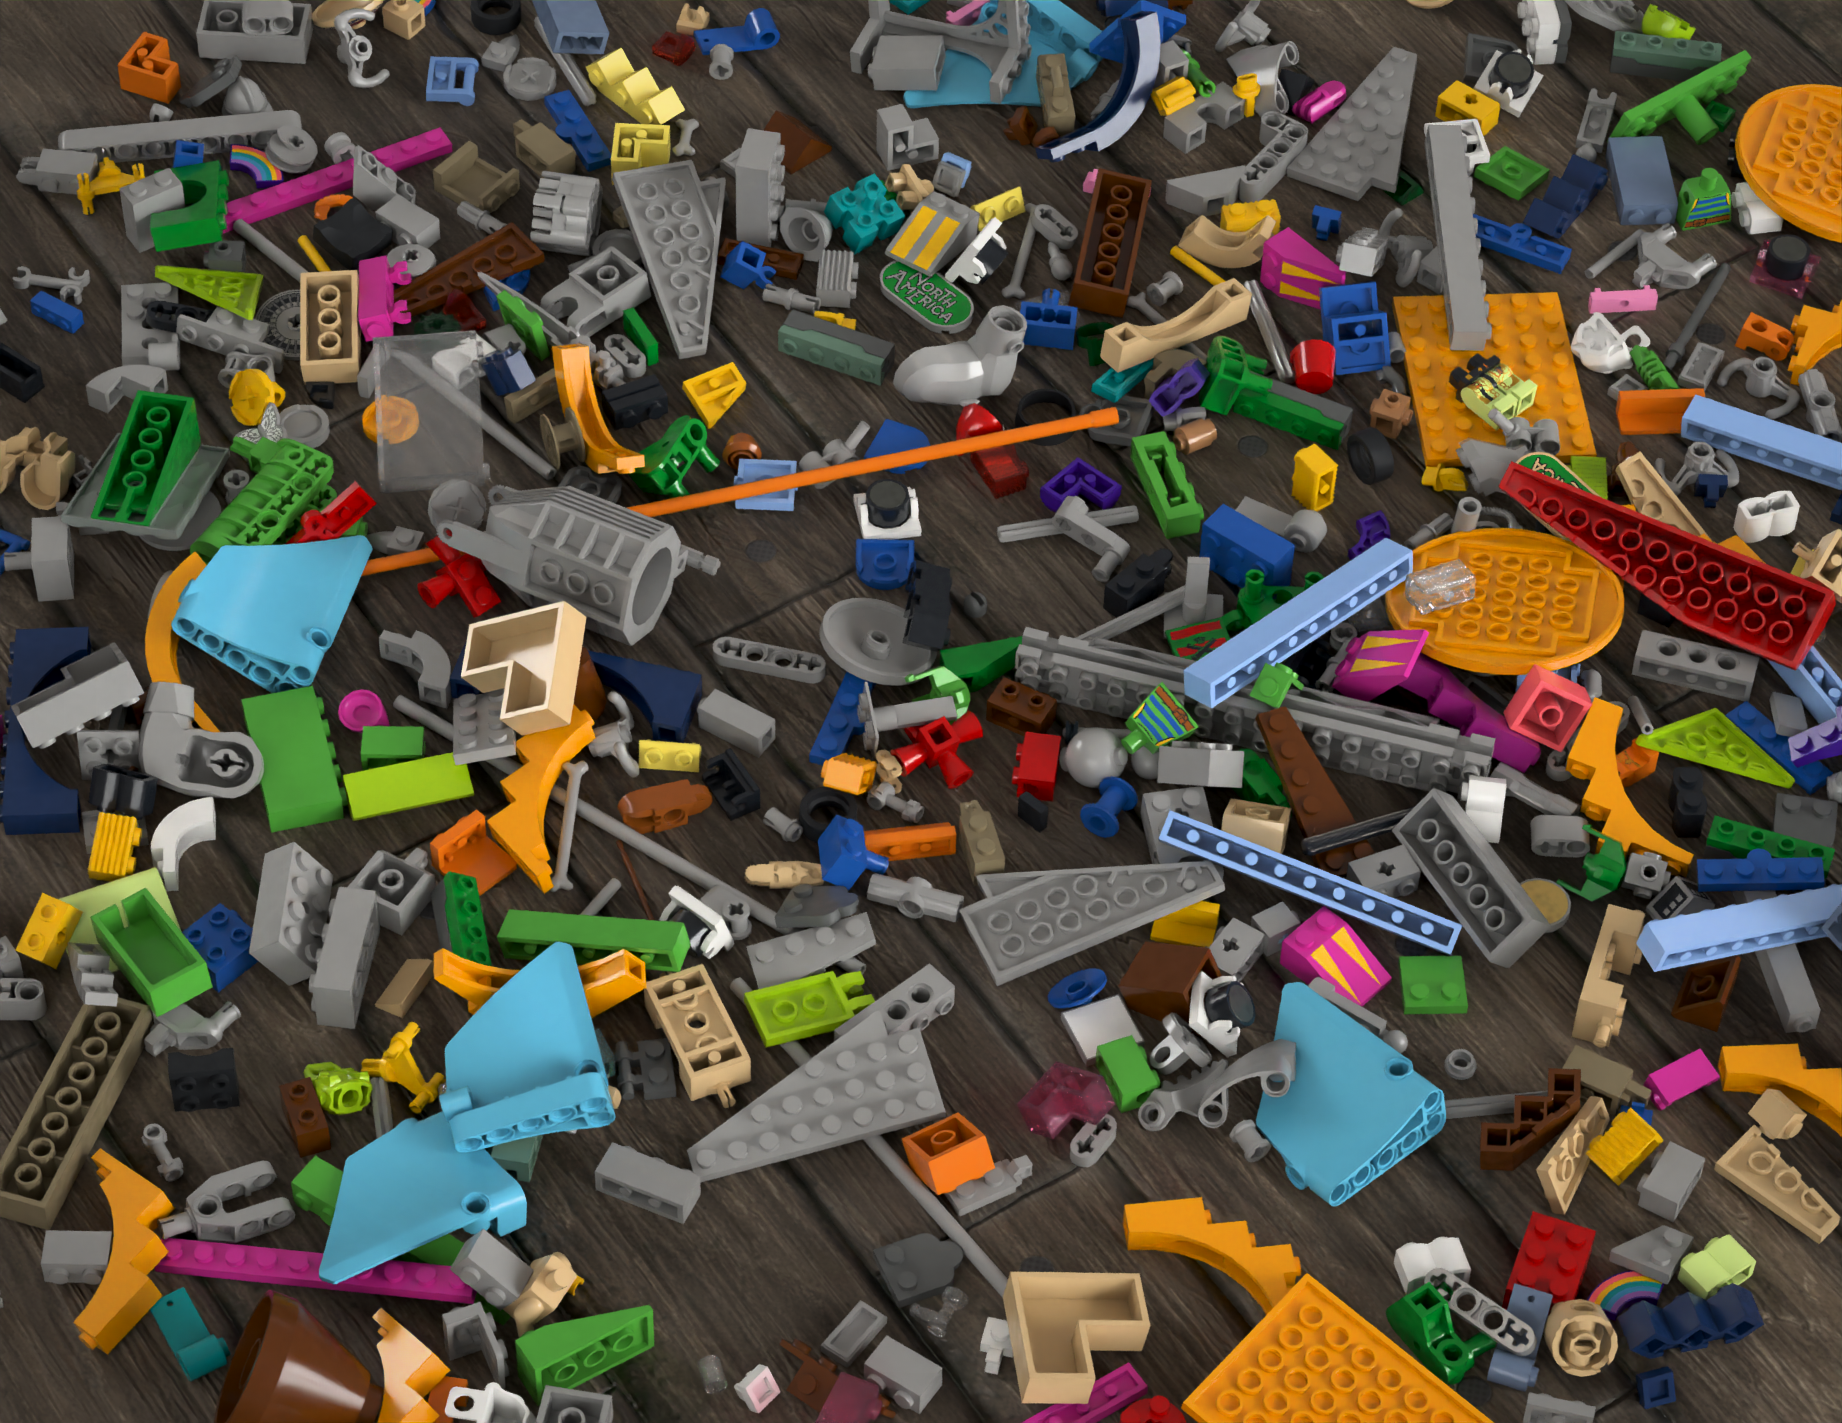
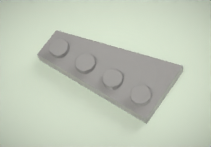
M865 912L841 919L829 926L809 928L746 946L758 989L822 974L826 972L825 968L836 962L842 963L876 945V940L868 914Z

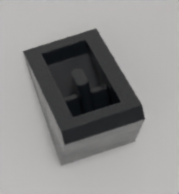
M1281 69L1279 81L1289 101V109L1285 114L1295 116L1292 111L1293 105L1308 94L1314 84V79Z

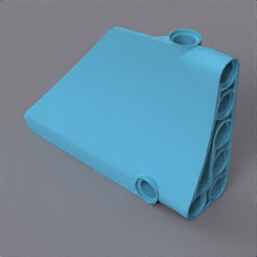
M990 0V2L984 4L978 19L972 25L983 23L991 18L997 10L998 0ZM1026 0V3H1029L1027 22L1031 26L1028 38L1029 44L1032 45V52L1029 60H1025L1022 65L1020 76L1016 77L1013 81L1011 92L1005 95L1001 104L1041 107L1036 81L1037 58L1039 55L1065 54L1070 90L1083 81H1087L1103 59L1101 56L1089 52V43L1102 30L1059 0ZM994 24L999 32L1008 35V31L1003 25ZM951 49L945 51L946 59L937 90H907L903 95L905 105L908 108L959 104H999L990 100L989 81L992 77L990 69L978 58Z
M560 941L555 942L504 984L467 1021L445 1047L447 1090L446 1093L439 1095L444 1116L450 1125L457 1152L470 1153L498 1144L543 1134L603 1127L612 1123L616 1118L608 1089L607 1075L573 947Z
M443 1111L421 1121L415 1118L405 1119L394 1129L346 1159L334 1216L319 1268V1278L331 1284H338L459 1228H463L470 1234H477L482 1229L487 1231L490 1228L493 1234L500 1238L526 1226L527 1202L523 1189L485 1149L470 1153L457 1152L450 1125Z

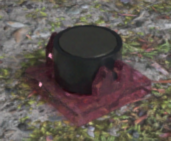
M1779 235L1774 237L1772 241L1765 239L1763 246L1760 247L1756 265L1751 273L1749 282L1802 299L1820 264L1821 257L1810 254L1809 244L1796 235ZM1766 270H1768L1776 278L1772 277Z

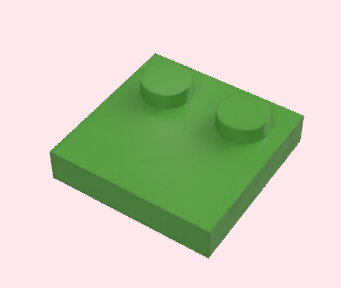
M1504 146L1490 157L1489 163H1481L1476 167L1474 177L1519 201L1548 179L1550 169Z
M503 290L496 298L505 325L511 324L521 340L524 341L526 348L543 361L550 355L542 329V319L535 311H528L518 296L513 297L506 290Z
M1399 956L1398 969L1404 1014L1467 1013L1468 1002L1462 956Z

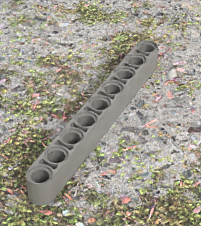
M282 110L74 129L60 133L58 136V150L97 153L99 164V162L103 161L104 157L114 160L115 163L174 157L176 140L204 144L203 155L230 152L231 144L266 149L271 136L277 133L279 127L282 125H292L302 129L301 117L296 111Z

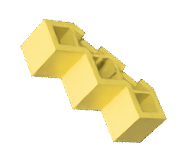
M622 48L612 51L586 66L589 79L597 87L598 91L641 124L662 125L685 110L672 86L659 90L648 68L645 67L634 71Z

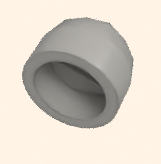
M153 103L149 117L151 122L170 121L173 111L163 105Z

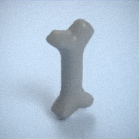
M678 119L675 124L681 129L679 143L672 148V153L675 156H692L695 154V149L690 146L691 134L693 130L699 127V122L696 119Z

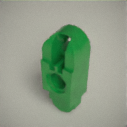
M1251 749L1238 750L1244 751L1242 788L1231 787L1236 794L1244 801L1291 808L1286 797L1282 794L1283 786L1279 776L1265 759H1260Z

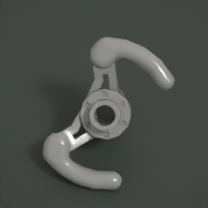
M1250 0L1234 21L1227 25L1215 45L1217 52H1223L1227 46L1243 40L1252 46L1262 45L1271 29L1268 28L1269 24L1254 14L1261 0Z
M359 8L343 11L334 19V26L341 39V45L337 47V57L343 64H347L348 80L352 86L358 88L377 86L390 76V72L387 69H382L378 74L370 78H363V62L370 58L372 45L366 37L356 35L348 24L349 20L354 18L372 21L375 18V14L372 11Z
M1395 208L1384 219L1378 235L1389 237L1387 248L1391 249L1392 255L1398 262L1399 267L1395 280L1403 288L1413 281L1419 270L1421 260L1433 250V244L1423 236H1390L1392 225L1403 215L1401 208Z
M1746 357L1734 360L1726 365L1719 374L1717 384L1720 387L1726 386L1731 375L1740 370L1747 377L1745 385L1750 395L1758 398L1774 395L1786 400L1787 402L1784 405L1766 411L1765 417L1771 420L1789 414L1797 407L1801 399L1800 394L1795 389L1785 384L1776 376L1777 366L1772 359L1767 357H1758L1754 361Z
M1695 442L1688 447L1684 465L1671 482L1665 476V460L1657 458L1654 464V469L1657 473L1661 474L1662 479L1676 496L1687 485L1695 483L1698 474L1727 475V488L1734 487L1739 483V470L1732 457L1722 449H1718L1714 453L1712 447L1705 442ZM1714 456L1723 463L1727 471L1714 461Z
M612 691L608 694V699L618 710L620 719L616 722L594 728L593 732L596 738L588 744V747L593 757L601 756L603 758L613 755L619 760L625 772L630 777L635 778L639 775V764L631 757L628 751L629 743L632 742L630 730L634 727L633 716L622 696Z

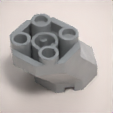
M1467 438L1459 442L1460 448L1456 449L1462 465L1465 468L1470 467L1472 474L1468 475L1474 490L1478 494L1483 492L1485 497L1494 492L1505 493L1498 486L1511 461L1516 463L1518 459L1528 454V449L1524 443L1511 448L1473 438Z

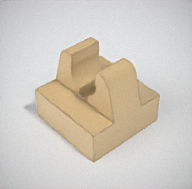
M686 3L676 24V32L694 36V31L706 29L710 21V13L705 12L702 6H699L698 10L690 9L689 4Z

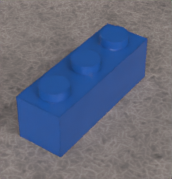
M43 291L37 293L30 300L31 311L35 316L47 320L62 330L73 334L84 324L81 310Z

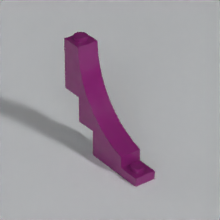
M1420 652L1408 679L1399 683V686L1427 699L1428 712L1460 728V735L1471 737V734L1475 733L1496 738L1493 758L1525 773L1529 765H1535L1541 754L1539 742L1511 730L1505 717L1473 694L1451 673L1444 663Z

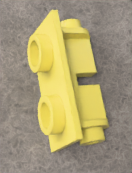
M1020 186L970 207V209L980 213L978 231H982L994 217L1003 222L1026 212Z
M651 739L639 740V768L699 772L702 746L694 742L678 743L651 741Z

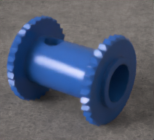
M1111 776L1105 777L1099 784L1101 795L1099 801L1096 804L1089 803L1084 805L1080 811V818L1084 826L1091 833L1105 838L1113 837L1118 832L1119 822L1116 818L1121 810H1132L1138 803V796L1134 788L1125 780Z

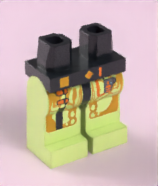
M1477 353L1468 361L1466 369L1470 371L1469 373L1459 366L1450 373L1449 383L1457 389L1456 399L1461 403L1464 402L1469 409L1495 430H1498L1500 427L1488 417L1492 409H1497L1509 420L1533 405L1538 385L1530 379L1524 382L1518 378L1507 365L1501 364L1500 359L1495 355L1487 360Z

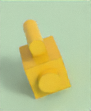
M1177 76L1154 88L1151 97L1160 116H1168L1194 102L1193 95L1196 94V91L1188 79L1185 80L1184 76Z

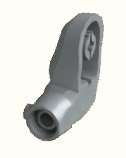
M1005 305L992 307L977 328L976 334L968 341L924 347L913 352L900 364L895 372L893 384L896 391L910 401L944 406L960 405L959 401L962 399H977L982 396L1001 395L1011 382L1016 368L1017 355L1024 348L1023 340L1027 329L1025 317L1012 307Z
M170 682L150 683L143 710L144 718L139 733L138 759L141 773L157 777L158 785L195 798H237L248 794L260 783L264 773V759L251 737L241 732H210L204 729L193 728L191 721L194 720V688Z

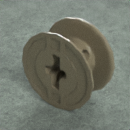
M567 407L565 410L566 423L556 426L551 425L545 414L540 415V429L544 447L555 469L560 468V454L573 450L580 462H585L586 459L581 428L574 411L570 407Z

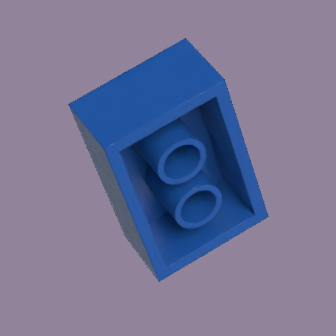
M1222 504L1202 524L1199 557H1210V571L1219 574L1230 583L1236 584L1241 588L1245 587L1246 573L1253 569L1260 570L1264 574V586H1289L1291 584L1295 544L1225 504ZM1275 594L1272 597V599H1276L1277 594Z

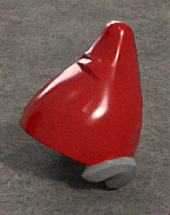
M962 399L959 401V404L963 406V410L956 425V440L1004 431L1005 428L988 410L978 405L979 400Z

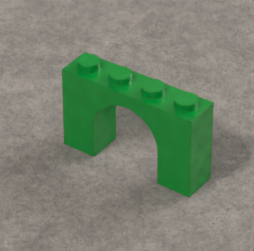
M220 161L170 168L182 183L185 204H195L182 209L151 214L150 231L156 252L222 241L223 230L227 229L225 215H228L226 201L228 200L227 186H229L227 171L221 169Z

